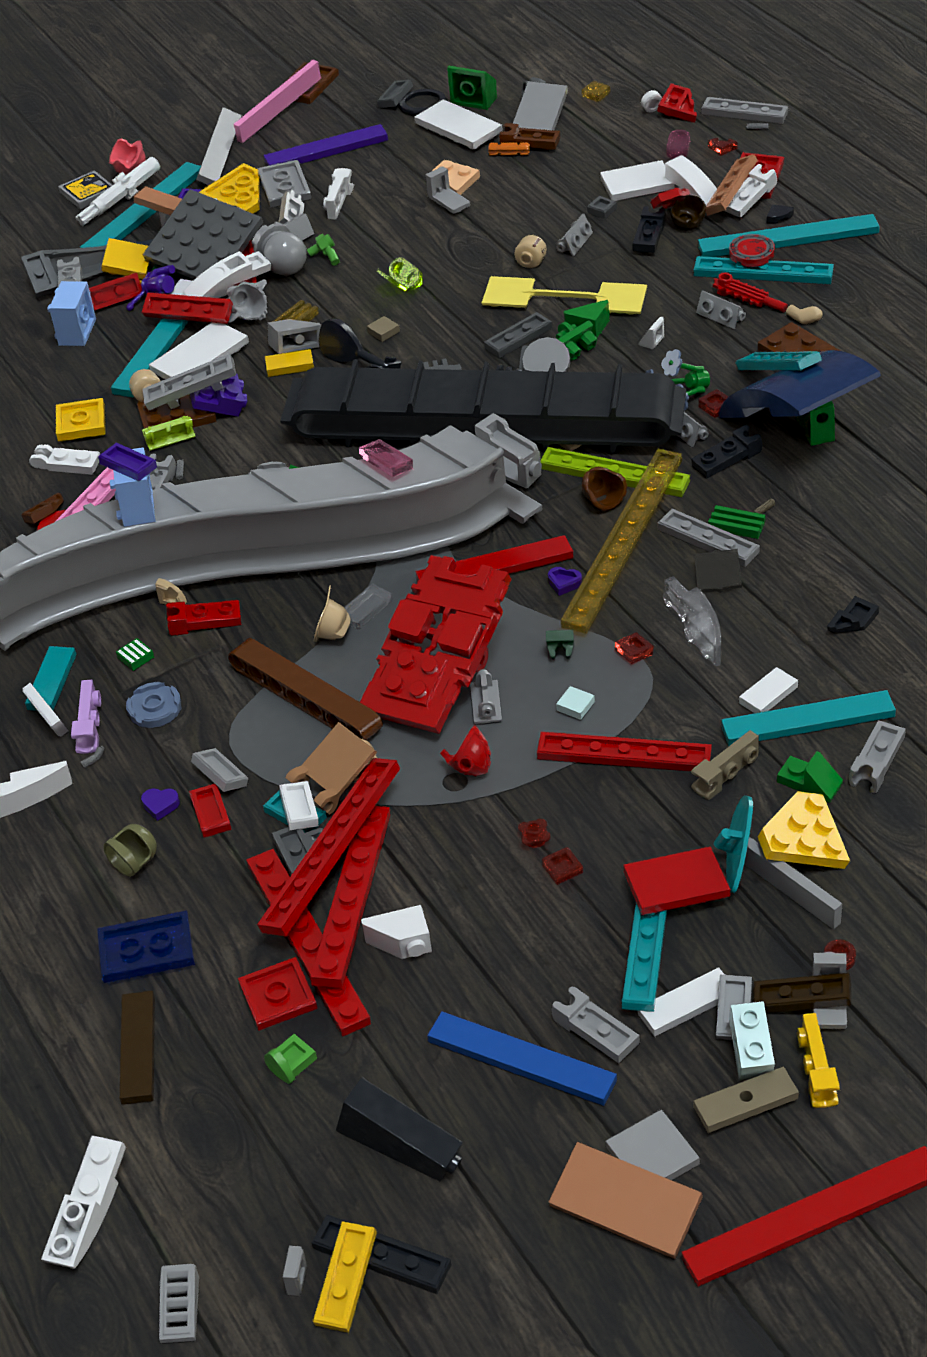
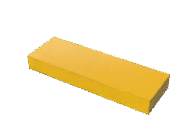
M342 1221L313 1323L315 1326L349 1333L377 1233L374 1227Z

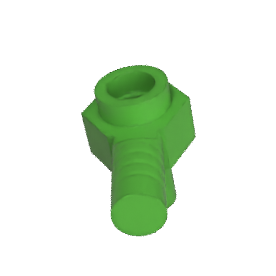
M322 233L317 236L316 244L307 249L309 255L312 257L322 251L328 256L332 265H338L340 260L335 250L332 249L335 244L329 234L324 236Z

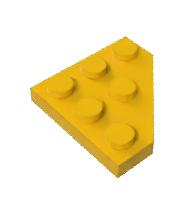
M243 163L199 193L254 214L259 210V171Z
M797 791L757 836L765 858L768 860L845 869L850 862L825 798L821 794Z

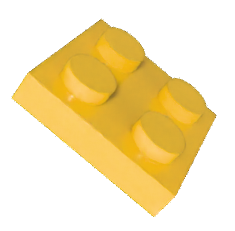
M103 398L56 405V436L58 441L96 437L106 434Z

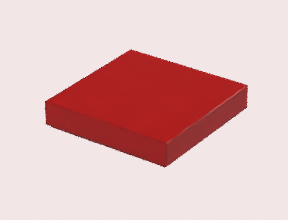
M296 957L238 978L239 985L258 1030L318 1009L316 1000Z

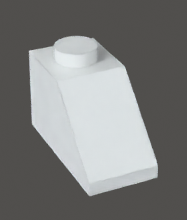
M421 905L361 919L365 942L401 959L417 957L432 952L430 935Z

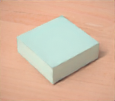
M570 686L556 703L557 711L581 720L594 704L595 696Z

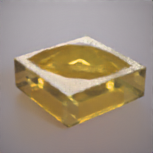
M597 81L591 82L582 89L583 97L597 102L610 93V86Z

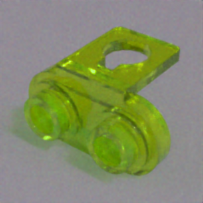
M402 257L392 261L389 266V275L380 269L376 271L403 291L407 289L414 290L423 283L422 272Z

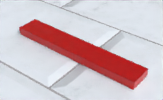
M563 535L456 561L457 566L454 572L467 576H476L483 564L510 574L573 558V550L566 536ZM425 569L416 571L417 581L421 579Z
M541 732L537 759L692 771L703 760L706 759L710 762L712 744Z

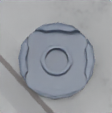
M161 682L147 683L133 691L134 695L131 698L128 697L126 701V710L129 718L140 727L153 728L163 726L176 718L181 710V698L177 689L173 686H165V683Z

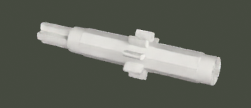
M150 157L126 176L121 172L112 180L115 184L93 200L89 207L76 216V220L79 221L81 226H84L95 216L104 213L123 197L129 200L138 192L136 187L160 169L158 161Z

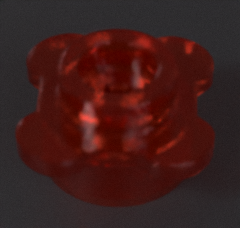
M537 819L528 823H520L518 830L523 834L522 843L529 847L537 848L549 841L551 835L546 830V820Z

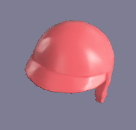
M122 138L117 140L110 154L109 163L118 173L123 172L126 176L146 160L141 141L130 144Z

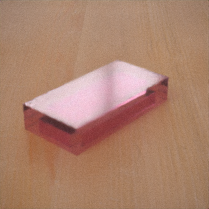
M381 439L359 447V456L391 477L413 469V459Z

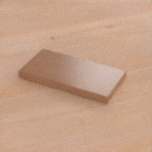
M577 1142L549 1200V1204L553 1208L676 1259L703 1196L699 1191Z

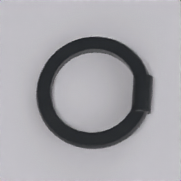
M419 89L407 93L399 102V107L404 113L417 116L432 106L410 107L406 105V102L411 98L431 95L439 98V102L443 99L447 101L441 91Z

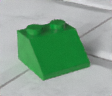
M455 66L447 67L450 102L455 105L488 110L497 99L496 79L485 71Z

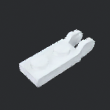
M41 444L37 445L34 450L36 455L33 454L29 459L30 465L37 469L92 475L99 464L98 456L100 452L65 448L53 449L49 445Z

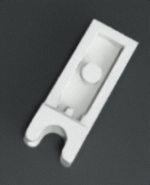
M756 165L749 172L750 177L743 182L724 211L741 218L765 192L769 193L776 186L777 175L775 170L771 169L769 172L762 174V165Z
M338 168L333 172V184L329 186L328 196L324 198L323 202L324 210H327L328 219H337L346 195H351L354 185L350 183L352 174L350 169Z

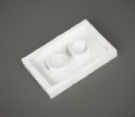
M662 160L600 172L601 181L613 201L664 192L675 188V184L665 178V164Z

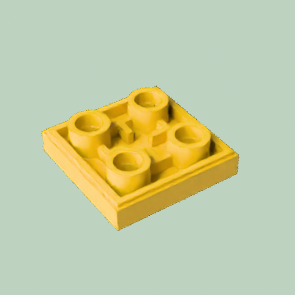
M109 238L101 271L123 276L137 272L139 279H144L147 274L149 261L145 260L143 253L148 246Z

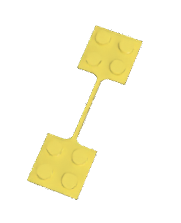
M491 276L482 305L527 308L529 299L532 296L595 299L597 302L608 300L609 313L641 314L647 285L602 282L598 293L533 290L535 283L533 278Z

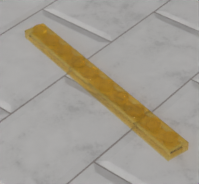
M657 449L561 619V628L573 629V631L587 634L682 462L681 453Z

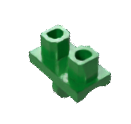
M589 320L578 327L567 322H563L558 326L556 339L564 343L566 348L569 349L571 362L578 358L581 353L579 345H582L587 351L596 346L598 339L591 332L593 324Z

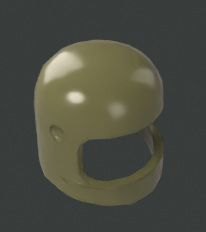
M130 824L104 843L103 849L110 863L119 872L131 877L154 857L157 844L154 836L147 828L139 824Z

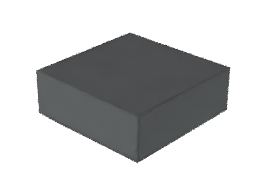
M598 196L587 206V213L606 219L617 209V202Z

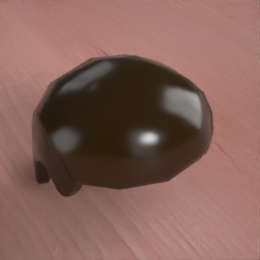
M690 194L686 195L684 200L680 202L676 200L671 210L672 221L682 229H691L699 226L705 216V202L699 196Z

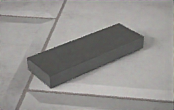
M536 312L484 341V349L501 358L552 329V321Z

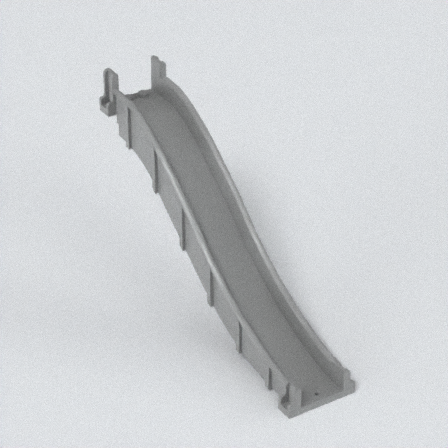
M492 413L475 425V435L467 430L461 432L450 425L431 437L428 435L420 437L421 442L372 458L356 460L353 457L342 458L343 462L271 472L254 469L248 475L209 479L174 485L171 482L161 484L162 488L153 490L156 522L124 527L122 519L118 520L116 516V511L120 510L119 502L116 499L96 506L91 503L84 505V510L60 519L28 536L22 534L16 537V543L0 551V648L5 651L16 641L22 640L44 627L80 613L135 596L155 592V583L158 578L167 580L175 586H182L239 576L298 572L383 561L431 551L462 542L484 532L507 515L523 524L532 515L542 510V504L506 483L504 457L520 466L538 454V447L534 442L510 429L506 420Z

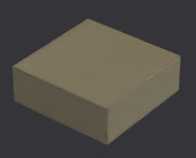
M385 316L367 326V332L382 342L400 332L399 325Z

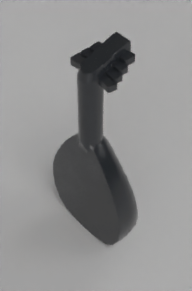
M330 318L322 323L319 331V347L322 353L329 359L337 362H348L360 358L370 364H376L383 368H401L402 362L395 357L386 356L384 361L365 351L352 328L338 318Z

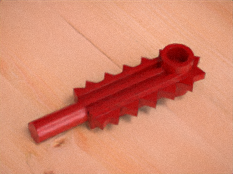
M721 273L718 278L714 279L712 287L717 288V293L721 296L731 295L734 298L741 299L742 302H749L750 305L754 304L759 307L766 305L781 312H785L788 307L787 303L769 297V292L732 279V275L729 273Z

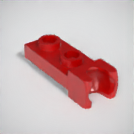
M239 600L185 605V601L166 604L168 632L172 636L188 634V630L241 625Z

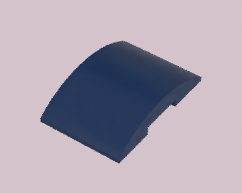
M837 350L821 351L819 353L822 361L802 370H780L733 393L724 401L718 415L719 418H744L769 407L772 417L801 416L880 377L881 374L870 363L853 354Z

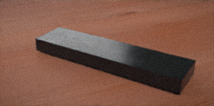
M326 1215L312 1241L313 1249L332 1256L342 1221H347ZM376 1233L367 1269L438 1294L451 1267V1259Z

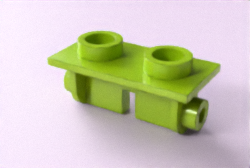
M182 416V418L142 429L149 451L196 437L192 428V420L188 416Z

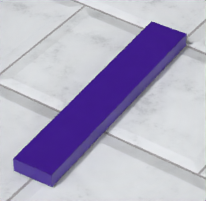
M379 124L264 155V161L267 166L298 160L299 164L387 141L388 135L382 125Z

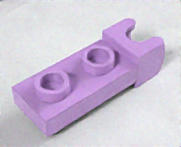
M93 680L81 681L78 721H72L71 737L76 739V753L80 754L93 753L96 751V747H99V736L96 726L100 724L97 707L101 706V694L99 690H95Z

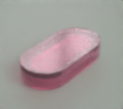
M675 130L669 134L666 147L669 158L674 159L681 155L684 157L688 155L690 146L689 132Z

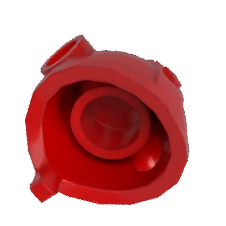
M476 725L471 728L455 755H450L445 749L440 752L449 766L464 775H473L475 777L484 775L488 772L491 765V752L488 741Z

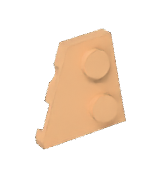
M443 160L433 169L434 171L442 166L448 169L449 187L460 195L480 178V171L478 169L453 163L449 160Z

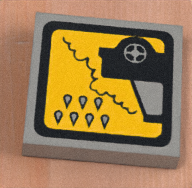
M92 171L58 187L63 196L79 209L90 206L93 200L113 185L96 171Z

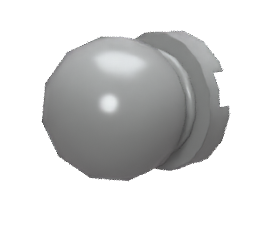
M274 222L275 224L270 226H262L252 240L254 244V252L252 253L259 251L271 263V271L282 276L295 274L302 269L306 261L307 248L300 237L291 233L285 225L279 222Z

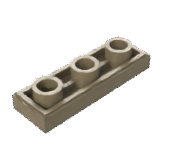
M781 1067L694 1100V1109L706 1131L710 1133L799 1099V1091L785 1068Z

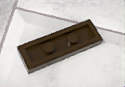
M849 973L754 981L753 1003L764 1001L766 1013L852 1006L851 977Z

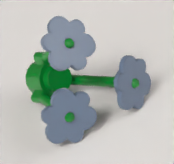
M675 349L666 353L661 366L665 369L664 374L666 376H676L680 368L690 370L685 375V378L672 379L675 384H678L676 386L683 387L681 384H685L688 388L692 389L686 392L685 411L688 408L687 401L689 396L705 393V389L710 384V375L707 370H704V366L682 363V359H680L681 352ZM652 369L646 371V373H654Z

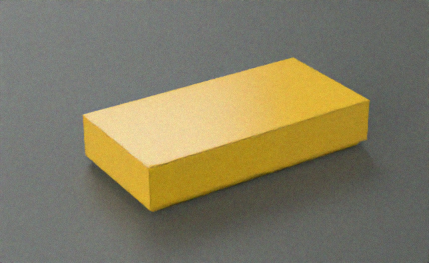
M311 349L265 356L268 377L303 372L314 368Z

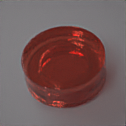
M837 939L825 946L824 953H846V970L853 967L856 960V950L850 942Z

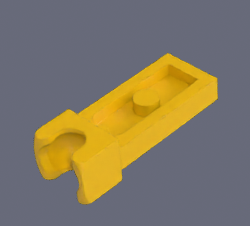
M816 1013L803 1014L802 1028H797V1036L800 1048L805 1047L807 1055H803L805 1073L809 1075L808 1090L812 1107L825 1108L838 1105L836 1091L839 1090V1082L835 1067H828Z

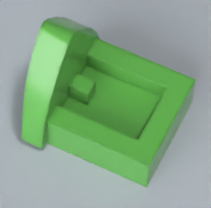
M295 1034L278 1048L270 1050L264 1056L267 1067L288 1084L293 1082L299 1073L317 1059L316 1052Z

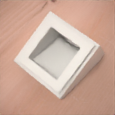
M660 316L639 342L640 346L654 349L663 339V317Z

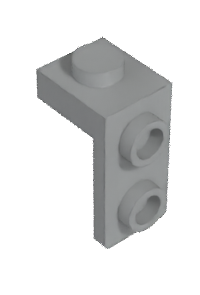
M442 166L426 174L429 198L452 213L460 212L470 206L469 200L450 189L448 169Z
M540 451L520 466L504 457L506 480L528 488L541 476Z
M814 953L812 976L846 973V953ZM846 1006L813 1009V1012L817 1015L819 1028L845 1029L847 1027Z

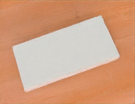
M444 99L415 116L416 124L439 133L441 136L448 137L454 142L466 145L470 149L479 148L481 144L492 140L503 131L502 124Z
M212 322L149 364V367L158 376L168 379L229 353L238 352L240 348L249 343L248 336L224 323Z

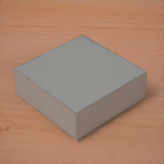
M289 1246L283 1273L287 1295L299 1296L302 1292L307 1264L303 1249L300 1246Z

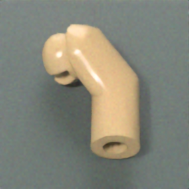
M790 305L786 310V315L801 324L819 321L823 315L822 311L815 306L799 309L794 305Z

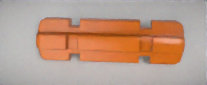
M490 143L488 151L491 156H498V153L501 156L518 155V153L520 155H529L530 146L529 143H520V145L518 143H501V145Z

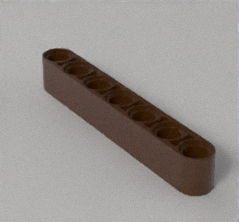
M248 638L228 654L229 662L238 672L332 729L339 722L357 737L367 741L383 727L382 720L375 711L252 638Z

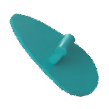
M746 795L740 799L736 806L730 828H724L714 841V846L717 849L727 852L726 878L731 893L737 891L751 829L753 800L752 797Z

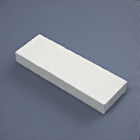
M720 968L712 970L656 998L654 1012L638 1010V1015L655 1037L717 1006L720 975L725 974Z

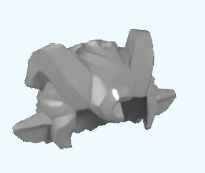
M266 280L257 283L244 281L238 286H231L227 289V299H231L233 302L229 323L236 320V318L242 320H262V318H266L267 296L263 291L267 284Z

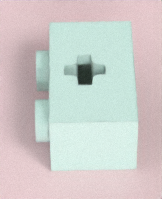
M764 1001L731 1005L729 1022L739 1081L749 1080L773 1071L775 1063Z

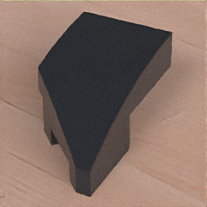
M854 596L844 611L839 609L827 625V629L830 632L865 630L879 614V606Z

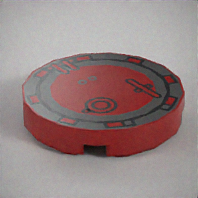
M758 234L739 236L730 243L729 256L733 262H741V265L746 267L761 266L768 263L770 258L773 259L775 244L766 236Z

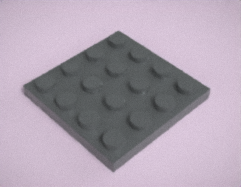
M189 189L145 250L143 256L145 260L162 267L174 265L176 273L195 280L217 262L239 251L242 253L263 224V220L258 215Z

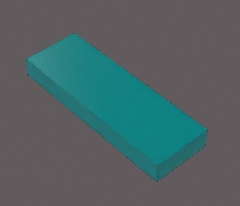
M49 646L33 683V687L52 710L56 706L77 655L75 648ZM27 698L25 702L27 710H37Z

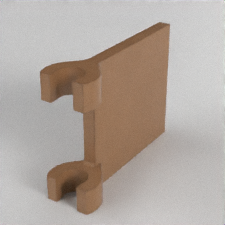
M338 722L301 766L290 770L285 778L291 783L305 781L309 783L310 778L317 782L325 790L315 797L314 802L330 815L336 809L340 795L377 752Z

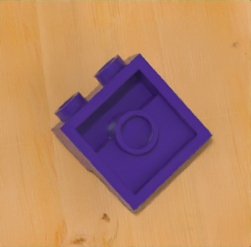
M236 373L235 376L222 381L223 389L214 391L210 385L191 393L190 397L193 408L239 417L241 409L245 408L247 403V394L242 393L244 381L240 380Z

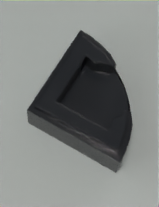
M772 204L766 223L775 224L778 223V220L784 218L788 220L794 214V207Z

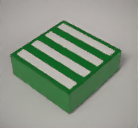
M138 638L116 651L117 658L132 671L154 658L153 650Z

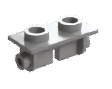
M582 214L577 221H574L565 236L557 241L556 248L559 252L570 251L571 255L574 256L593 233L585 214Z
M701 291L697 314L732 329H735L736 322L739 320L743 321L746 315L743 309L740 308L741 306Z
M684 411L682 435L678 437L693 447L696 440H705L709 433L705 426H701Z
M480 670L475 676L476 682L470 683L474 724L502 721L498 680H492V676L487 670Z

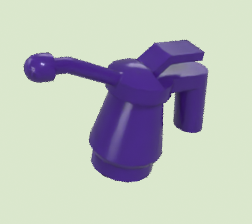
M174 265L154 269L152 273L148 272L141 282L142 291L131 303H128L127 310H133V305L144 294L147 295V292L171 293L174 290L175 284L169 274L175 272Z

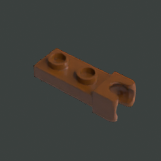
M505 123L504 131L499 133L500 145L501 143H518V145L520 143H529L530 148L551 150L556 149L560 140V131L519 128V124Z

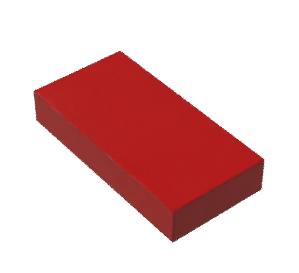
M216 784L189 791L204 838L232 830Z

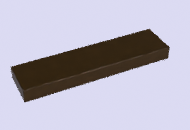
M153 991L122 994L120 1101L122 1105L154 1101L155 996Z

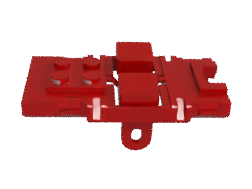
M431 555L427 562L429 565L426 567L421 579L418 580L417 584L413 583L411 586L414 594L408 593L405 600H400L388 625L390 631L381 648L385 656H377L376 660L380 667L377 668L372 680L369 682L360 703L375 711L381 719L440 734L448 714L459 696L461 686L469 687L475 672L478 673V671L483 670L486 666L489 653L487 646L503 614L500 603L503 601L509 588L511 577L508 572L496 570L491 566L483 564L476 576L458 574L454 572L457 566L454 558L447 556L442 558ZM433 613H443L442 622L438 625L437 629L430 627L431 624H436ZM426 637L431 640V645L425 649L424 653H421L422 648L414 645L415 643L421 644ZM438 643L442 651H446L459 656L437 651L435 656L430 655V653L436 649Z

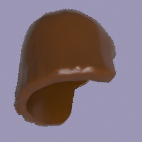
M593 467L582 478L584 496L596 508L602 511L615 508L627 493L625 478L621 474L612 472L607 468ZM606 495L605 499L601 501L596 500V498Z

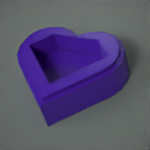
M554 567L548 572V582L560 596L579 588L582 585V574L575 569L566 570L562 567Z
M153 788L146 790L141 796L143 807L157 821L174 811L180 804L178 793L174 789L160 791Z

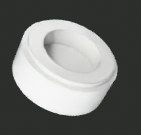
M649 91L642 97L641 105L647 112H654L658 109V104L662 97L657 91Z

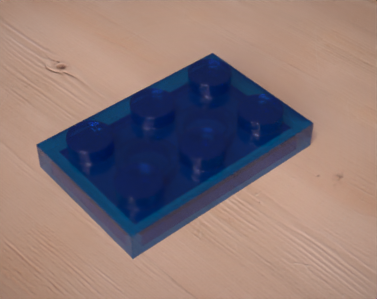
M187 910L97 928L101 976L104 983L195 965Z

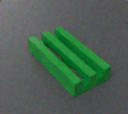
M716 505L711 518L708 520V524L734 535L758 539L765 525L766 515Z

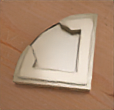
M158 578L155 586L159 603L167 604L185 601L186 604V597L177 586L167 580Z

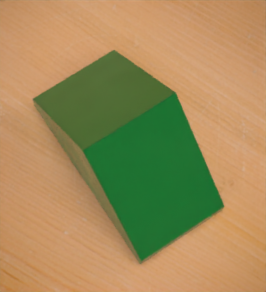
M603 300L565 310L564 322L570 325L575 324L578 327L589 320L593 324L591 332L598 338L610 321L609 301Z

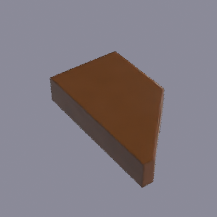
M56 493L26 510L21 516L26 523H36L55 512L64 499L61 493Z

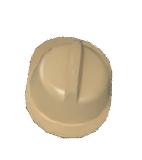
M329 585L325 608L314 635L315 643L319 638L328 640L343 638L350 625L351 619L347 610L329 598L331 585Z

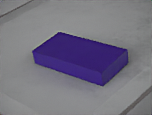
M115 443L98 456L101 465L137 481L142 480L157 468L155 459L119 443Z

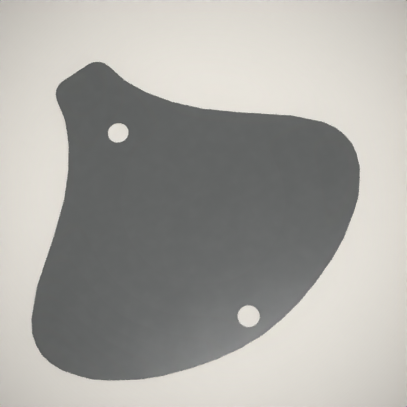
M446 546L395 559L376 561V569L367 590L349 613L351 620L345 636L336 640L323 639L295 664L360 702L369 682L372 680L377 668L380 667L376 660L377 656H385L381 648L390 631L388 625L400 600H405L407 594L413 592L411 590L412 584H417L418 582L416 571L428 567L429 564L427 562L431 555L442 558L443 556L454 558L449 547ZM504 597L500 603L503 614L487 646L489 653L484 670L491 674L492 680H498L502 721L474 724L470 685L469 687L461 686L459 696L452 706L440 734L381 719L383 727L367 741L377 752V758L397 760L401 769L376 805L425 806L473 800L517 788L570 766L576 762L537 759L540 733L554 732L616 737L634 722L650 698L653 689V676L650 668L634 651L604 636L549 617ZM433 613L436 624H431L430 627L437 629L438 625L442 622L443 613ZM573 629L574 647L571 658H566V651L562 647L556 650V659H551L546 644V631ZM425 637L421 644L415 643L414 646L421 647V653H424L425 649L431 645V640ZM438 643L436 649L430 653V655L435 656L437 651L459 656L446 651H442ZM475 672L471 682H476L475 676L478 673ZM570 686L595 696L594 704L581 720L559 712L556 708V703ZM263 688L237 714L232 722L229 733V745L233 754L242 765L262 779L279 786L291 783L285 778L287 773L293 768L301 766L330 733L332 728L268 689ZM476 725L488 741L491 752L490 768L484 775L476 777L464 775L468 779L467 786L460 791H449L443 786L444 778L452 773H463L449 766L440 752L445 749L450 755H455L471 728ZM310 778L308 783L312 796L316 797L325 789ZM352 781L340 795L339 801L343 802L357 781Z

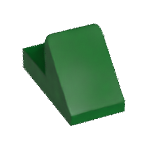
M816 751L809 763L789 756L777 774V783L800 792L821 794L828 803L832 801L843 784V779L818 751Z

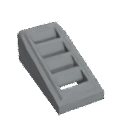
M194 1264L161 1267L160 1343L196 1341L199 1275ZM187 1293H188V1296H187V1297H173V1298H171V1295H173V1294H187ZM187 1308V1311L170 1312V1309ZM187 1322V1326L169 1327V1323Z

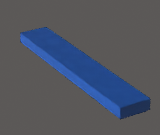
M445 1012L440 1013L427 1035L428 1042L603 1106L617 1082V1074Z

